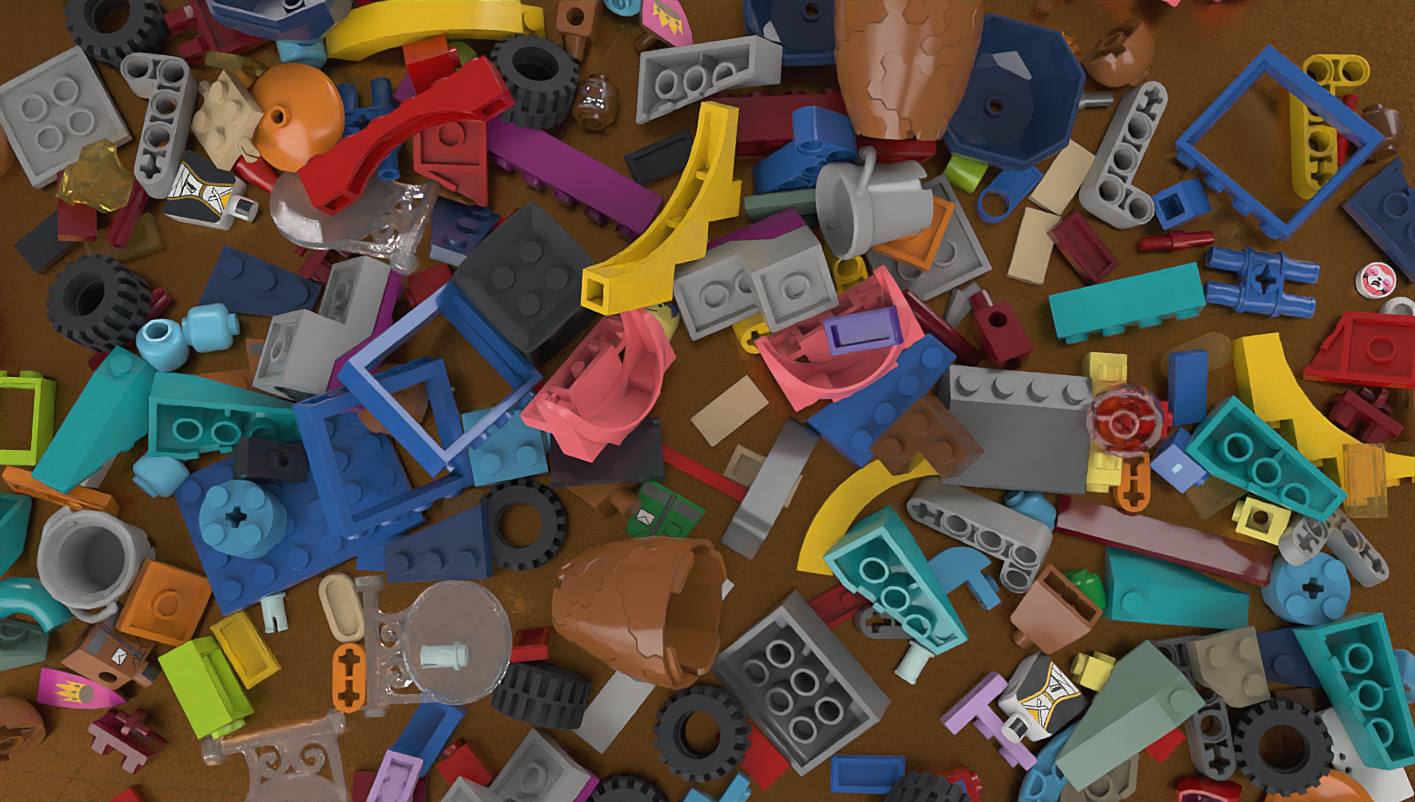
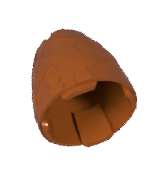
M834 0L835 64L847 113L856 135L893 140L914 138V136L920 141L941 140L947 130L951 117L960 105L970 79L983 31L984 0Z
M664 535L616 540L602 546L597 545L569 556L560 566L558 579L562 580L561 587L557 586L554 588L552 597L553 626L567 641L575 644L583 651L608 664L610 668L622 674L674 690L689 687L700 675L709 672L721 644L717 631L721 614L722 584L727 578L723 557L720 552L715 551L714 545L710 540L666 537Z

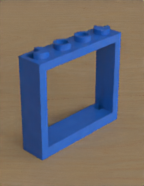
M1268 45L1175 142L1176 152L1179 153L1176 158L1189 170H1193L1196 167L1206 176L1203 181L1216 193H1220L1223 190L1233 199L1231 204L1238 212L1246 217L1249 214L1253 215L1261 222L1259 228L1272 240H1276L1279 237L1286 243L1380 147L1385 136L1275 48ZM1264 73H1267L1360 148L1287 224L1282 222L1194 148Z
M452 280L347 360L336 376L433 478L444 468L451 473L466 459V456L462 453L470 446L475 451L491 436L487 430L492 425L500 429L514 416L515 413L511 408L517 403L522 408L537 395L533 388L543 379L540 372L496 329ZM441 313L514 389L445 451L368 372Z
M423 356L372 375L389 394L425 381L443 450L448 449L463 435L443 358ZM341 386L292 404L330 533L347 538V540L361 538L368 534V529L374 526L396 523L401 519L400 515L409 511L426 510L433 506V501L442 497L452 498L464 492L463 488L475 484L468 451L465 449L462 453L466 456V459L449 475L351 515L324 418L362 405V403L345 386Z

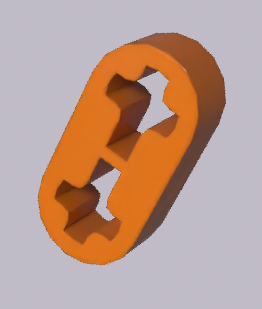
M1128 444L1123 445V458L1130 455L1132 450L1133 456L1140 458V463L1133 466V476H1130V464L1123 461L1121 485L1113 486V499L1120 510L1138 512L1146 508L1150 500V456L1143 446ZM1130 480H1133V492L1140 495L1139 500L1133 501V507L1130 506L1129 500L1123 498L1124 492L1130 491Z
M345 643L337 648L333 656V703L337 709L345 713L360 710L369 699L370 657L368 650L361 643ZM350 649H353V654L360 656V662L353 665V674L350 675V665L348 662H343V655L349 654ZM350 680H353V692L360 695V698L353 701L352 705H349V699L342 697V693L349 690Z

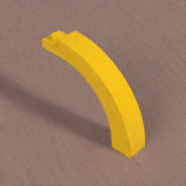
M386 0L350 10L348 17L325 37L327 58L360 62L377 52L445 34L446 39L502 41L503 38L508 36L515 38V34H524L525 36L535 34L539 38L545 39L543 8L523 5L520 0Z
M879 459L857 470L830 493L814 514L804 533L794 570L833 576V571L823 559L824 554L845 535L854 518L872 499L900 482L912 478L940 475L926 459L909 474L892 476Z

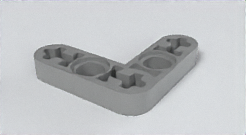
M1339 507L1324 523L1297 512L1279 538V550L1284 559L1293 566H1300L1315 558L1326 543L1363 586L1371 588L1389 577V569L1384 559Z

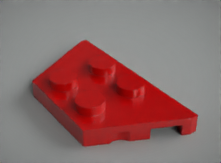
M472 121L448 122L429 127L413 135L414 171L429 179L432 178L438 181L443 187L466 196L481 207L488 206V121L486 123Z
M1346 311L1337 323L1335 331L1321 345L1319 353L1311 364L1305 367L1303 380L1415 390V316Z

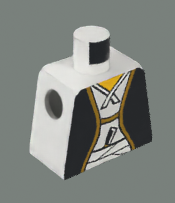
M187 149L162 213L179 222L229 230L235 217L249 222L253 221L258 211V202L244 197L247 184L226 170L218 169L214 163Z
M1043 651L1037 652L1021 661L1009 681V685L998 700L999 707L1009 717L1001 727V732L1013 743H1019L1025 735L1033 742L1049 737L1088 707L1090 702Z

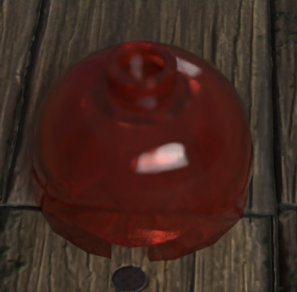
M1122 381L1111 383L1098 392L1089 406L1086 427L1091 440L1094 443L1096 441L1105 448L1104 452L1111 456L1132 458L1145 454L1150 447L1159 441L1165 418L1161 401L1152 390L1140 383Z

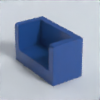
M433 686L426 690L422 703L397 742L388 749L423 759V768L420 773L422 778L430 772L469 711Z

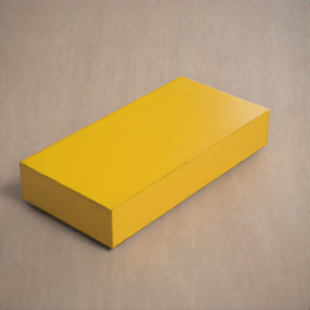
M246 608L225 617L210 627L247 689L254 687L282 669Z

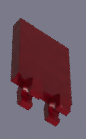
M188 0L189 3L185 4L186 6L179 7L163 15L174 36L191 31L194 27L196 28L199 37L177 46L182 59L189 67L205 62L208 58L211 62L216 60L218 63L273 41L245 34L220 24L213 18L205 0Z

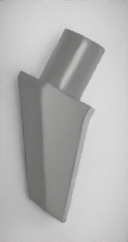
M972 282L962 291L956 288L953 289L943 319L954 329L972 309L969 298L981 291L980 287L975 282Z

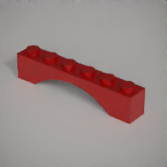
M483 55L480 58L467 61L459 71L451 76L436 80L428 90L420 95L405 99L401 102L399 108L386 116H379L373 119L368 124V127L355 135L342 138L337 146L326 153L311 157L306 165L296 171L314 208L329 216H333L362 198L369 180L380 163L393 149L409 137L429 127L448 122L472 121L486 123L516 103L498 68Z

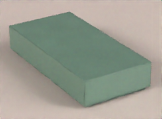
M810 188L744 197V204L748 220H762L791 207H794L799 215L817 213L816 189Z

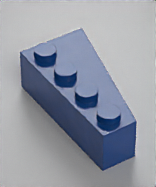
M928 333L925 337L900 353L896 360L897 367L890 370L886 375L868 387L836 403H830L809 418L805 424L820 433V437L856 468L861 469L874 456L869 447L913 403L929 391L957 356Z

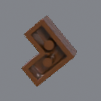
M936 396L920 397L869 447L892 476L909 474L926 459L942 479L959 477L985 452Z

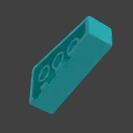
M1197 262L1048 296L1058 341L1066 339L1067 345L1088 341V335L1102 332L1103 337L1124 333V327L1139 324L1140 329L1162 324V319L1176 317L1178 321L1199 316V312L1206 306Z
M1357 612L1334 619L1329 623L1307 625L1292 629L1364 766L1391 771L1415 764V728L1383 612Z

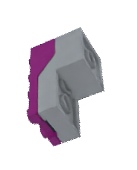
M794 207L708 242L706 258L675 264L673 296L682 322L692 341L760 313L770 332L775 333L840 305L821 244Z
M366 255L333 264L318 314L301 309L273 316L252 386L294 400L295 402H300L344 386L336 376L347 360L393 325V318L391 316L394 305L402 294L403 285L401 281L404 271ZM382 361L379 362L368 372L371 375H374L375 372L380 368ZM362 404L340 413L364 411L365 406Z
M532 728L489 788L459 776L441 802H585L600 780L590 770L578 765L567 754L570 750L560 740Z

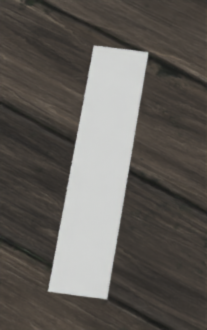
M728 579L722 584V600L734 586ZM616 671L584 712L581 727L572 731L603 754L656 685L647 682H636L629 676Z

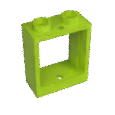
M0 370V389L35 390L31 451L0 450V465L36 467L53 440L57 382L44 379L43 372L20 371V377H7L8 371Z
M215 635L190 640L158 658L198 739L212 735L213 739L216 740L224 735H228L245 726L246 723L243 718L254 713Z

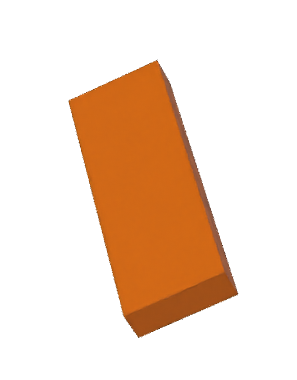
M10 465L6 466L2 474L3 480L13 491L80 511L106 512L114 517H117L120 506L112 495L81 486H77L67 494H63L32 478V472Z

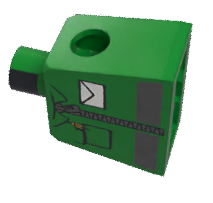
M655 481L642 482L637 496L642 502L641 508L635 515L630 517L625 532L634 538L660 535L686 538L702 519L706 510Z

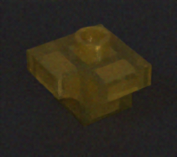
M104 138L83 146L78 162L65 167L56 196L67 203L77 202L89 205L104 214L127 206L136 176L121 165L117 156V145Z

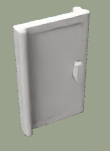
M1333 706L1315 713L1328 728L1327 731L1332 737L1334 745L1331 746V751L1334 753V761L1331 763L1334 770L1356 780L1365 788L1374 802H1400L1415 795L1403 767L1388 771L1364 766Z

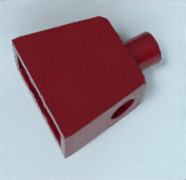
M988 289L973 294L969 300L975 313L969 328L979 352L983 355V362L986 368L1016 371L1025 367L1034 348L1009 301L1004 300L995 304Z

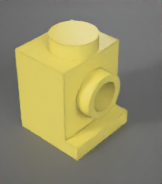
M1248 494L1246 501L1238 500L1232 520L1238 522L1236 532L1278 545L1279 538L1287 527L1292 510L1275 502ZM1260 510L1265 511L1269 517L1268 521L1265 523L1257 522L1254 518V513Z
M1094 651L1093 657L1078 652L1073 659L1070 672L1074 674L1071 681L1100 692L1111 675L1110 672L1114 667L1116 659Z

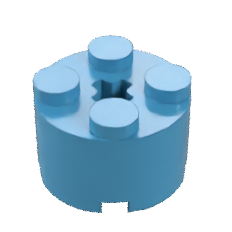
M231 480L213 486L208 490L200 509L199 526L204 542L217 551L243 559H255L269 553L268 551L282 540L287 528V512L284 505L270 490L250 481ZM247 514L246 521H241L242 517H245Z
M1319 552L1315 558L1300 566L1291 565L1280 554L1272 562L1271 582L1266 587L1261 586L1263 600L1279 618L1287 622L1305 625H1321L1342 617L1350 597V582L1346 573V567L1339 560L1323 552ZM1303 584H1307V591H1303Z

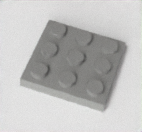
M79 45L0 86V124L32 186L37 189L57 180V171L72 172L133 139L89 54Z
M945 173L921 184L922 190L931 189L933 195L956 204L927 273L870 249L863 254L871 271L884 264L901 292L905 289L912 290L924 302L992 270Z

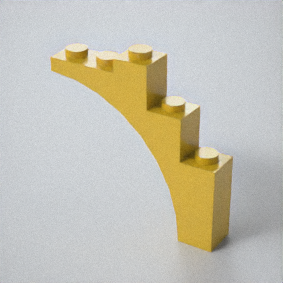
M714 101L701 102L696 136L689 160L677 188L655 221L629 247L605 262L583 269L581 306L610 316L671 301L675 264L706 258L709 222L739 215L742 180L733 178L739 108Z
M1278 332L1246 336L1230 341L1240 401L1272 429L1281 428L1282 438L1314 466H1323L1324 474L1348 494L1343 501L1344 507L1366 505V497L1380 496L1378 488L1400 485L1399 478L1412 477V483H1415V457L1392 454L1363 444L1338 429L1313 406L1298 386L1287 364Z

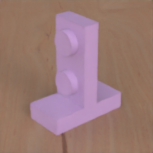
M991 671L939 720L955 735L970 720L976 717L977 720L973 724L987 740L993 736L1002 745L998 750L1000 755L1013 768L1019 764L1028 771L1038 760L1021 742L1013 743L1002 734L1001 727L1004 723L988 706L1009 685L999 673Z
M387 750L366 802H413V792L423 768V759Z

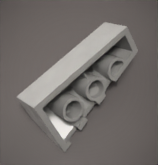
M758 35L641 52L636 123L641 125L722 90L779 84L781 80L783 47Z

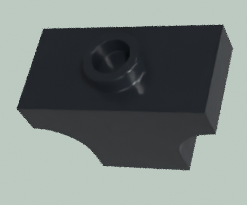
M252 437L239 438V444H235L233 480H246L260 485L307 483L308 457L305 446Z

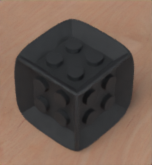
M530 202L521 207L502 222L464 259L451 278L452 282L456 284L474 306L526 356L529 363L534 367H539L560 352L599 314L596 311L581 306L583 269L596 265V263L567 231L535 202Z

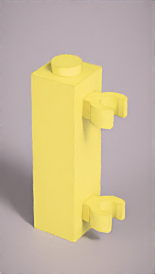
M1090 352L1082 356L1081 377L1092 378L1094 407L1086 491L1109 493V486L1121 485L1127 355Z

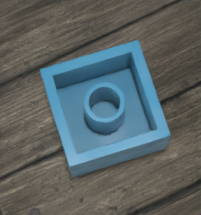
M517 403L511 408L515 413L514 416L500 429L492 425L487 430L491 436L475 451L470 446L468 447L475 487L477 489L502 484L505 480L528 479L548 474L540 429L525 425L520 417L521 412L528 404L522 408ZM493 408L461 414L464 432L466 433Z

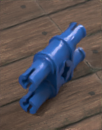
M378 77L371 80L372 106L358 108V92L355 85L342 83L336 86L345 112V127L342 138L355 135L368 127V124L373 119L379 116H386L397 109L393 104L392 83L388 78ZM402 143L393 149L378 166L377 175L382 181H393L399 178L398 151Z
M1216 246L1208 248L1205 266L1236 271L1238 278L1236 285L1205 281L1202 288L1206 302L1232 306V309L1237 313L1247 311L1266 314L1268 318L1278 317L1280 314L1305 319L1313 316L1316 307L1315 298L1286 294L1283 291L1284 279L1309 284L1316 283L1320 274L1319 263L1289 259L1288 255L1284 252L1275 254L1257 251L1249 246L1241 250ZM1257 276H1259V282L1255 281ZM1261 283H1265V287L1261 289Z

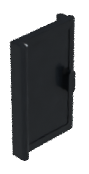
M660 417L644 418L625 437L620 445L607 443L592 463L564 454L554 435L550 433V486L552 488L664 481L666 478L663 469Z

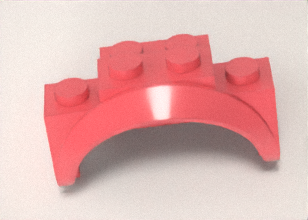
M884 264L872 271L874 275L837 296L840 305L786 327L768 338L764 335L754 341L796 412L814 404L818 399H832L836 403L868 387L898 366L896 360L903 349L909 348L914 342L925 337L904 295ZM896 305L904 340L903 343L831 356L823 319ZM805 354L810 363L795 360Z
M644 307L619 313L620 316L604 315L521 412L520 417L524 424L552 433L564 454L591 463L607 443L620 445L654 406L658 396L661 394L660 390L664 372L676 359L660 322ZM625 347V354L622 364L618 354Z

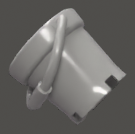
M872 145L862 147L857 152V159L852 163L846 161L830 162L821 168L816 182V212L824 240L834 256L842 260H848L866 253L870 247L906 236L920 234L924 232L922 229L930 227L934 212L933 194L931 189L922 190L919 178H925L927 175L918 162L906 160L875 164L877 151Z
M64 506L54 513L43 527L38 550L37 568L41 583L54 599L65 604L80 620L94 624L104 621L117 612L118 606L116 602L119 600V597L131 591L145 557L155 560L154 547H150L149 541L146 538L148 535L145 531L133 524L124 523L106 512L81 510L72 513L68 506ZM107 606L105 609L95 614L87 613L83 610H90L97 607Z

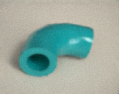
M9 577L0 581V621L15 613H25L32 616L40 624L45 634H49L77 618L65 604L57 601L49 594L40 579Z

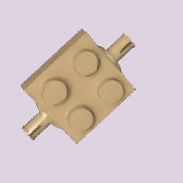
M223 69L218 80L213 85L207 80L199 83L200 86L197 87V90L203 96L204 104L194 115L190 128L218 169L230 171L241 154L248 163L258 160L257 157L260 156V153L252 144V138L255 128L264 113L236 73Z

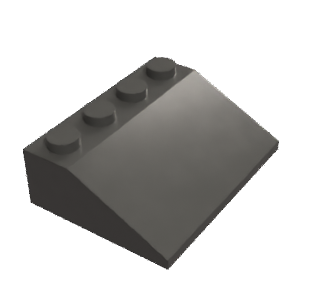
M957 365L948 366L937 381L938 399L985 452L959 477L942 479L940 476V484L1083 495L1085 493L1094 414L1091 377Z
M796 589L768 610L717 654L710 669L730 694L742 702L740 706L744 710L747 709L752 720L801 777L879 722L891 703V700Z

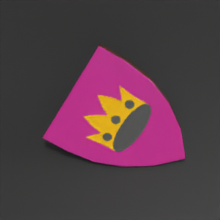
M641 0L640 26L646 31L633 41L635 48L639 52H643L659 39L671 48L693 45L691 29L678 0Z
M45 664L42 666L37 703L74 709H97L124 704L129 700L119 690H108L67 666L65 668Z

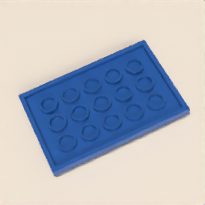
M356 412L339 413L324 418L351 515L413 490L389 434L381 432L377 434L370 431L359 420ZM303 440L286 442L304 446ZM234 454L189 475L173 492L221 613L227 617L260 602L265 597L277 594L427 522L422 511H409L400 515L401 519L398 522L390 525L374 526L368 529V534L358 539L347 540V538L330 533L310 463L307 459V483L257 484L274 493L284 505L287 512V528L282 540L270 549L269 553L255 559H243L219 552L205 543L199 526L200 509L208 490L213 486L233 480ZM247 514L245 517H242L241 521H246Z

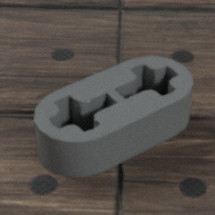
M873 603L863 605L856 612L855 626L860 633L869 638H914L902 629L901 624L895 623V619L885 611L881 614L872 607ZM874 612L875 616L886 619V622L874 624L872 630L865 622L866 619L872 618Z

